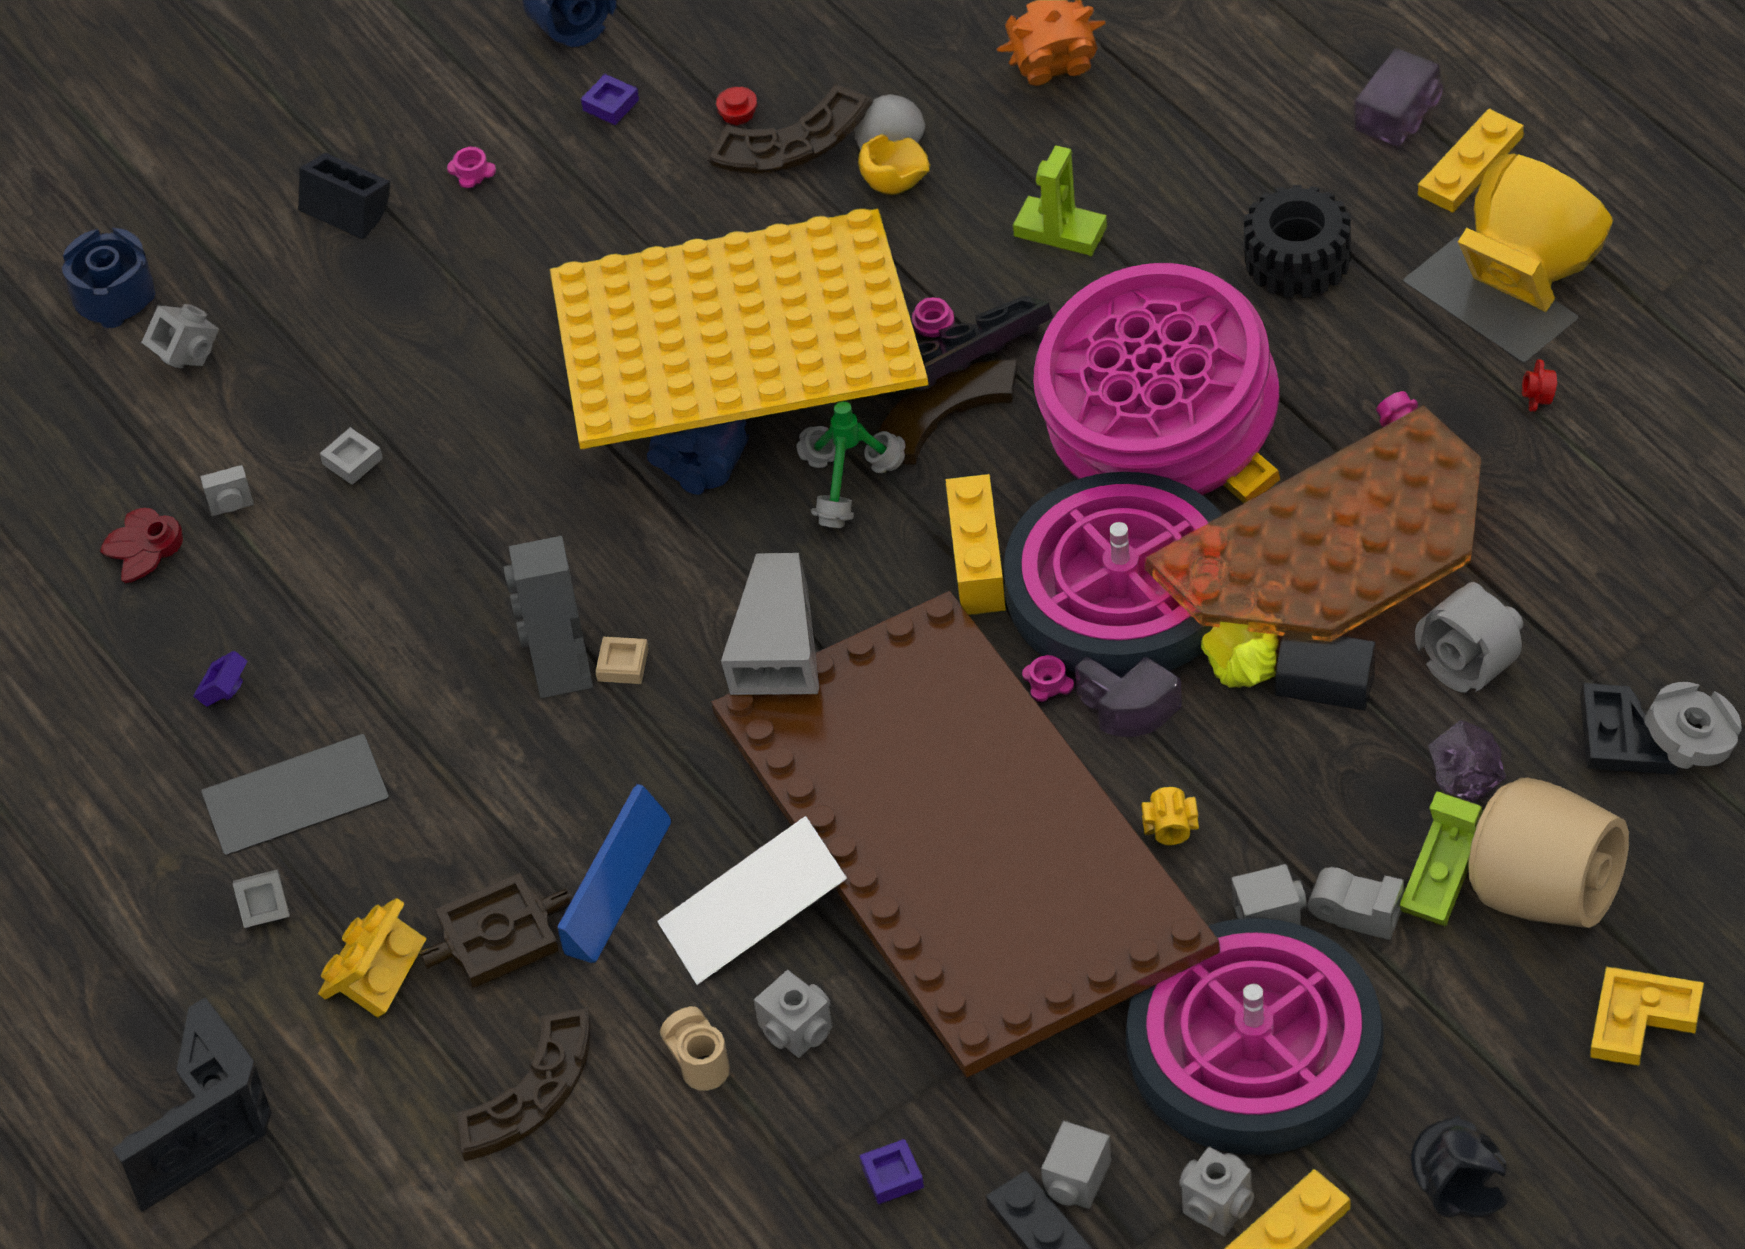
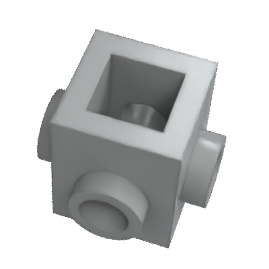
M184 304L182 308L158 305L141 343L160 356L162 361L173 367L183 368L184 364L203 366L206 357L211 352L212 344L219 329L205 319L207 314L203 310L195 306Z
M786 970L754 999L758 1026L763 1029L767 1039L779 1049L786 1047L798 1058L810 1047L820 1045L828 1036L830 1029H832L829 1009L830 1001L827 995L814 984L808 986L789 970Z
M1211 1147L1207 1148L1198 1161H1190L1180 1178L1179 1184L1182 1186L1183 1213L1224 1237L1238 1218L1241 1219L1247 1213L1254 1199V1193L1251 1191V1170L1238 1157L1228 1153L1223 1155Z

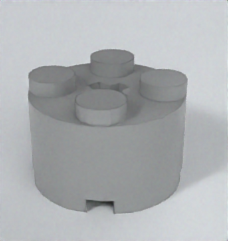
M1469 582L1464 587L1457 589L1420 619L1415 629V642L1419 651L1423 647L1425 648L1431 659L1426 665L1431 673L1443 684L1458 692L1466 693L1471 688L1478 691L1519 657L1522 648L1519 630L1523 627V620L1514 608L1505 607L1497 598L1486 592L1482 586L1476 582Z

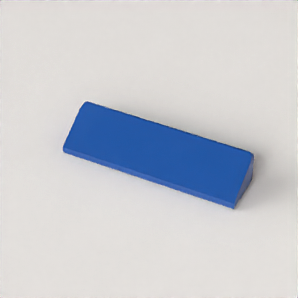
M637 784L636 787L634 786L557 927L565 955L590 963H595L598 960L671 824V818L642 785Z

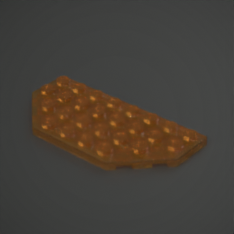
M1423 405L1147 556L1145 559V570L1201 625L1220 628L1221 622L1248 625L1247 631L1283 636L1285 635V630L1313 633L1312 639L1331 642L1470 563L1481 457Z

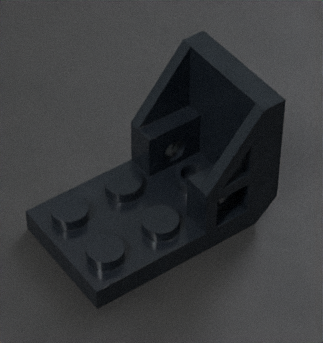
M206 998L201 999L188 1009L176 1070L182 1086L192 1099L183 1105L173 1107L164 1117L141 1131L131 1133L122 1143L112 1148L130 1196L141 1213L266 1134L272 1112L254 1060Z

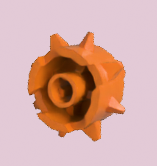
M1036 0L1026 5L1028 13L1017 20L1013 15L1008 18L1005 27L1010 41L998 47L997 52H1014L1009 60V64L1011 66L1018 65L1021 75L1027 77L1028 83L1034 86L1047 83L1051 80L1052 76L1068 73L1070 76H1077L1091 68L1089 60L1098 49L1092 31L1105 25V21H1088L1094 9L1091 6L1083 7L1081 0H1076L1075 2H1068L1067 0Z

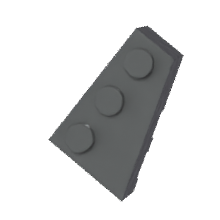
M557 536L509 546L512 564L503 566L509 593L518 592L510 594L515 621L523 619V621L516 622L521 648H530L540 698L593 688L563 537Z

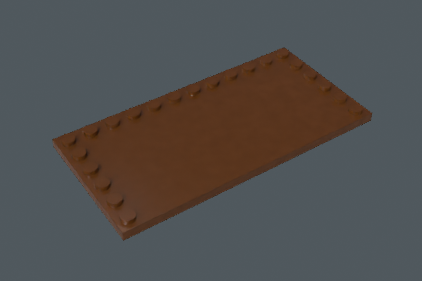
M951 591L945 592L815 653L819 679L818 694L730 695L729 693L711 701L714 715L791 826L805 816L808 818L847 877L846 880L834 888L966 1078L1221 953L1218 938Z

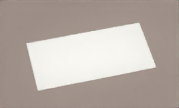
M805 816L657 922L698 985L842 883L847 877Z

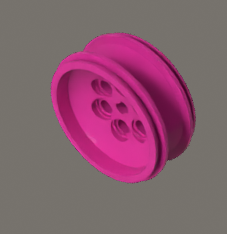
M1173 263L1142 264L1115 271L1090 283L1077 292L1057 312L1044 334L1035 360V396L1047 424L1051 443L1064 466L1078 479L1109 472H1141L1172 479L1204 495L1227 483L1226 480L1232 476L1235 477L1252 461V457L1259 452L1268 437L1278 410V373L1273 357L1270 354L1267 333L1258 312L1240 291L1223 279L1202 269Z

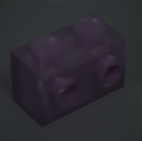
M1395 48L1355 100V130L1399 147L1409 133L1413 134L1417 131L1422 121V116L1430 106L1434 107L1438 103L1443 90V85L1439 83L1440 65Z

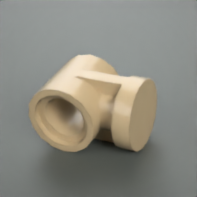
M697 1007L682 1008L670 1015L662 1024L660 1035L680 1065L685 1082L697 1090H711L719 1087L729 1075V1062L722 1033L710 1025L702 1011ZM702 1056H709L708 1058L697 1059Z

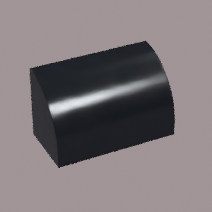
M323 153L300 167L298 211L364 239L379 223L384 214L389 199L391 181L328 153Z
M1285 627L1277 664L1276 696L1366 711L1375 677V642Z

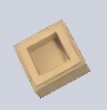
M603 637L596 667L597 681L642 684L649 650L647 639Z

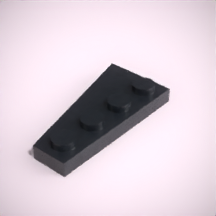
M1022 296L975 315L976 324L974 325L970 323L953 324L940 329L941 338L918 343L928 378V385L912 389L916 391L928 389L937 383L936 379L950 372H959L968 368L972 360L984 354H993L1001 351L1008 341L1018 336H1027L1035 333L1039 329V325L1053 318L1049 302L1029 296Z

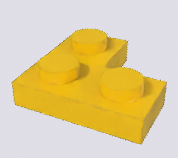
M1606 967L1590 1057L1639 1066L1646 1025L1695 1033L1703 983Z

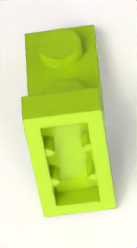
M1055 145L1048 160H1043L1038 167L1036 184L1041 186V197L1028 196L1013 224L1014 236L1092 256L1107 228V216L1075 208L1071 149Z
M1436 791L1430 806L1433 823L1399 906L1402 912L1446 926L1469 869L1471 844L1483 811L1479 805Z

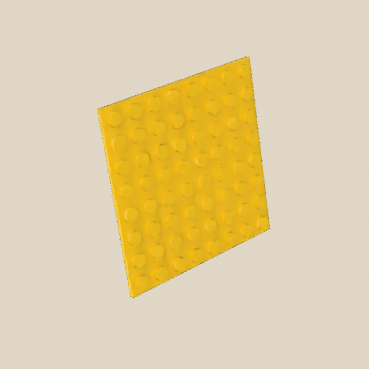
M857 209L847 215L830 218L819 216L798 224H775L765 230L748 233L737 231L721 238L710 240L693 239L685 242L683 245L667 248L650 247L643 252L623 256L611 254L603 257L601 260L585 263L568 262L558 268L550 269L580 449L928 385L927 374L878 209Z

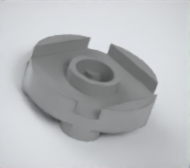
M1691 682L1672 683L1662 688L1649 708L1644 721L1655 742L1668 753L1670 762L1684 769L1692 767L1693 764L1711 766L1725 761L1738 743V735L1741 732V720L1733 705L1724 696L1715 691L1712 696L1697 691L1700 685ZM1687 720L1692 724H1700L1702 728L1699 729L1691 726Z

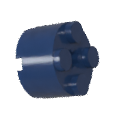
M522 0L527 16L556 42L564 43L570 47L582 46L597 38L606 28L603 22L608 13L613 16L616 7V0Z
M112 228L113 233L100 234L99 229L88 231L74 239L67 246L63 255L62 271L75 310L84 318L99 322L106 328H116L122 325L125 319L140 312L156 295L153 278L141 241L133 233L120 228Z
M745 419L652 436L647 459L653 466L661 468L670 477L679 481L682 488L687 492L702 494L705 489L720 487L729 479L749 440V433L746 435L744 430L747 422Z

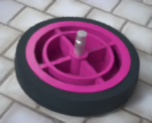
M1109 472L1087 476L1066 483L1042 497L1028 509L1015 526L1005 550L1003 566V587L1006 603L1012 621L1024 640L1041 656L1051 655L1062 660L1066 670L1089 677L1115 680L1137 679L1161 674L1178 668L1203 653L1201 649L1202 637L1212 630L1216 621L1227 622L1231 620L1238 600L1241 579L1240 559L1235 537L1220 511L1203 495L1180 482L1141 472Z
M1266 918L1234 919L1208 925L1219 940L1221 953L1131 998L1126 1024V1048L1133 1077L1141 1095L1154 1113L1170 1128L1198 1144L1228 1153L1245 1155L1281 1153L1298 1149L1326 1137L1341 1127L1361 1107L1368 1097L1378 1074L1384 1044V1028L1379 1002L1371 981L1360 964L1346 950L1328 937L1310 928L1291 922Z

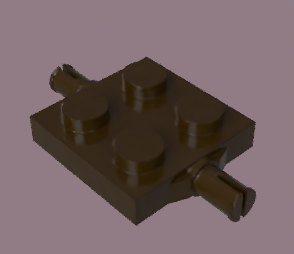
M518 873L435 909L438 922L444 931L445 941L419 951L423 964L428 970L430 967L452 958L454 962L463 968L472 988H475L559 951L557 940L549 927L548 916L568 908L572 901L567 889L564 888L557 893L540 899L538 895L528 888L521 873Z

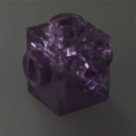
M1460 720L1428 745L1436 769V780L1441 789L1448 794H1454L1474 803L1506 778L1501 761L1502 753L1500 747L1495 742L1493 733L1468 722Z

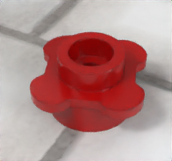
M1541 359L1536 360L1533 372L1527 371L1522 382V395L1529 398V411L1536 412L1538 403L1550 405L1556 392V372L1544 369V360Z

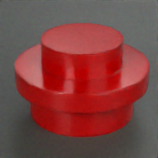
M744 87L726 89L716 100L717 111L727 123L733 125L744 124L752 119L756 111V95L750 89Z

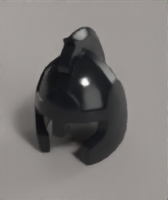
M1460 1115L1435 1122L1419 1134L1411 1152L1412 1171L1416 1182L1422 1191L1427 1193L1438 1214L1446 1218L1457 1216L1460 1213L1469 1217H1482L1499 1211L1508 1203L1499 1187L1488 1188L1484 1185L1494 1173L1502 1177L1505 1176L1506 1161L1493 1140L1487 1135L1478 1133L1474 1124L1460 1119Z

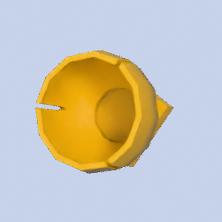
M1520 154L1500 155L1486 171L1475 197L1474 215L1476 232L1466 228L1458 240V244L1474 279L1547 312L1555 299L1551 289L1552 282L1586 268L1602 250L1611 230L1613 217L1598 198L1577 181L1551 166Z

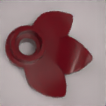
M139 508L126 514L124 519L125 527L111 532L104 540L100 552L106 557L123 560L121 580L124 583L132 582L155 570L161 558L171 556L178 551L183 542L182 528L179 522L172 516H159L154 509Z

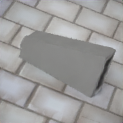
M761 553L755 555L721 659L730 695L818 694L819 679L809 593L799 553Z

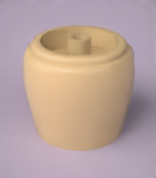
M1527 777L1519 778L1512 783L1502 786L1495 792L1478 821L1469 856V880L1473 890L1477 892L1479 900L1486 906L1508 915L1536 922L1591 928L1599 923L1609 910L1621 883L1629 850V830L1626 821L1567 789L1543 780Z

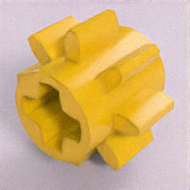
M1160 788L1151 794L1150 802H1142L1141 804L1144 834L1150 835L1155 833L1156 840L1161 844H1180L1189 838L1190 830H1197L1199 828L1196 798L1189 797L1185 799L1184 792L1179 788Z

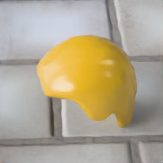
M880 134L862 145L858 158L860 173L869 186L887 195L900 194L911 189L930 169L927 154L910 137L893 142L888 140L886 135Z

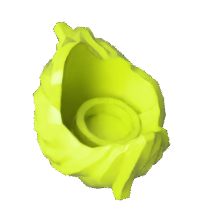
M1255 607L1245 609L1241 613H1236L1232 621H1216L1212 630L1202 637L1201 649L1208 656L1209 664L1212 666L1215 676L1220 679V683L1227 685L1229 688H1241L1242 686L1250 688L1276 675V660L1278 658L1276 650L1279 647L1280 641L1277 638L1278 630L1272 615L1264 616Z

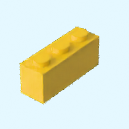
M990 475L945 479L960 604L968 615L1006 611Z

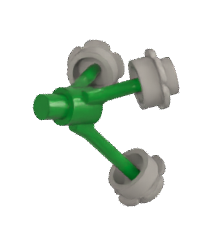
M848 402L835 404L834 416L831 418L829 428L824 426L806 428L800 433V442L797 443L798 455L802 460H807L812 467L823 468L827 466L828 462L834 461L830 495L817 496L816 508L811 509V513L814 516H819L818 524L826 527L842 528L845 527L846 520L854 518V513L851 512L852 500L840 497L844 457L847 449L856 446L860 440L864 441L867 444L864 452L865 458L872 464V470L876 473L897 469L905 457V442L902 437H896L894 434L886 431L872 436L862 424L857 423V417L852 413L851 405Z

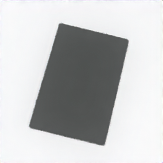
M1459 236L1452 239L1403 279L1409 286L1522 362L1529 360L1578 319V315L1555 300L1547 312H1544L1474 279L1458 244Z
M364 734L202 790L203 798L225 855L389 797Z

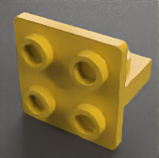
M395 898L383 907L376 905L364 919L357 917L351 922L342 936V941L346 943L340 955L336 954L330 959L321 973V977L325 982L318 992L319 996L326 1000L340 991L377 1018L386 1013L426 941L424 936L397 918L404 906L401 900Z

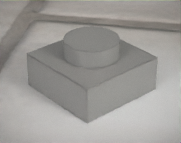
M351 427L320 452L322 464L352 485L383 459L380 447Z
M243 465L200 476L212 516L254 505Z
M278 869L233 881L244 928L290 917Z

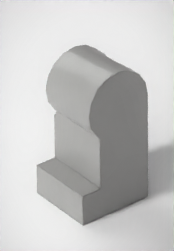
M1324 868L1319 873L1307 906L1314 916L1323 921L1337 924L1338 927L1391 940L1401 914L1399 905L1403 897L1404 880L1385 876L1383 882L1354 876L1340 868Z

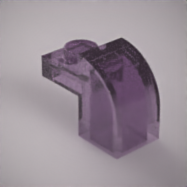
M1088 656L1075 667L1077 695L1088 707L1092 709L1098 708L1100 729L1111 735L1137 737L1151 733L1161 727L1182 707L1181 679L1148 657H1144L1122 679Z

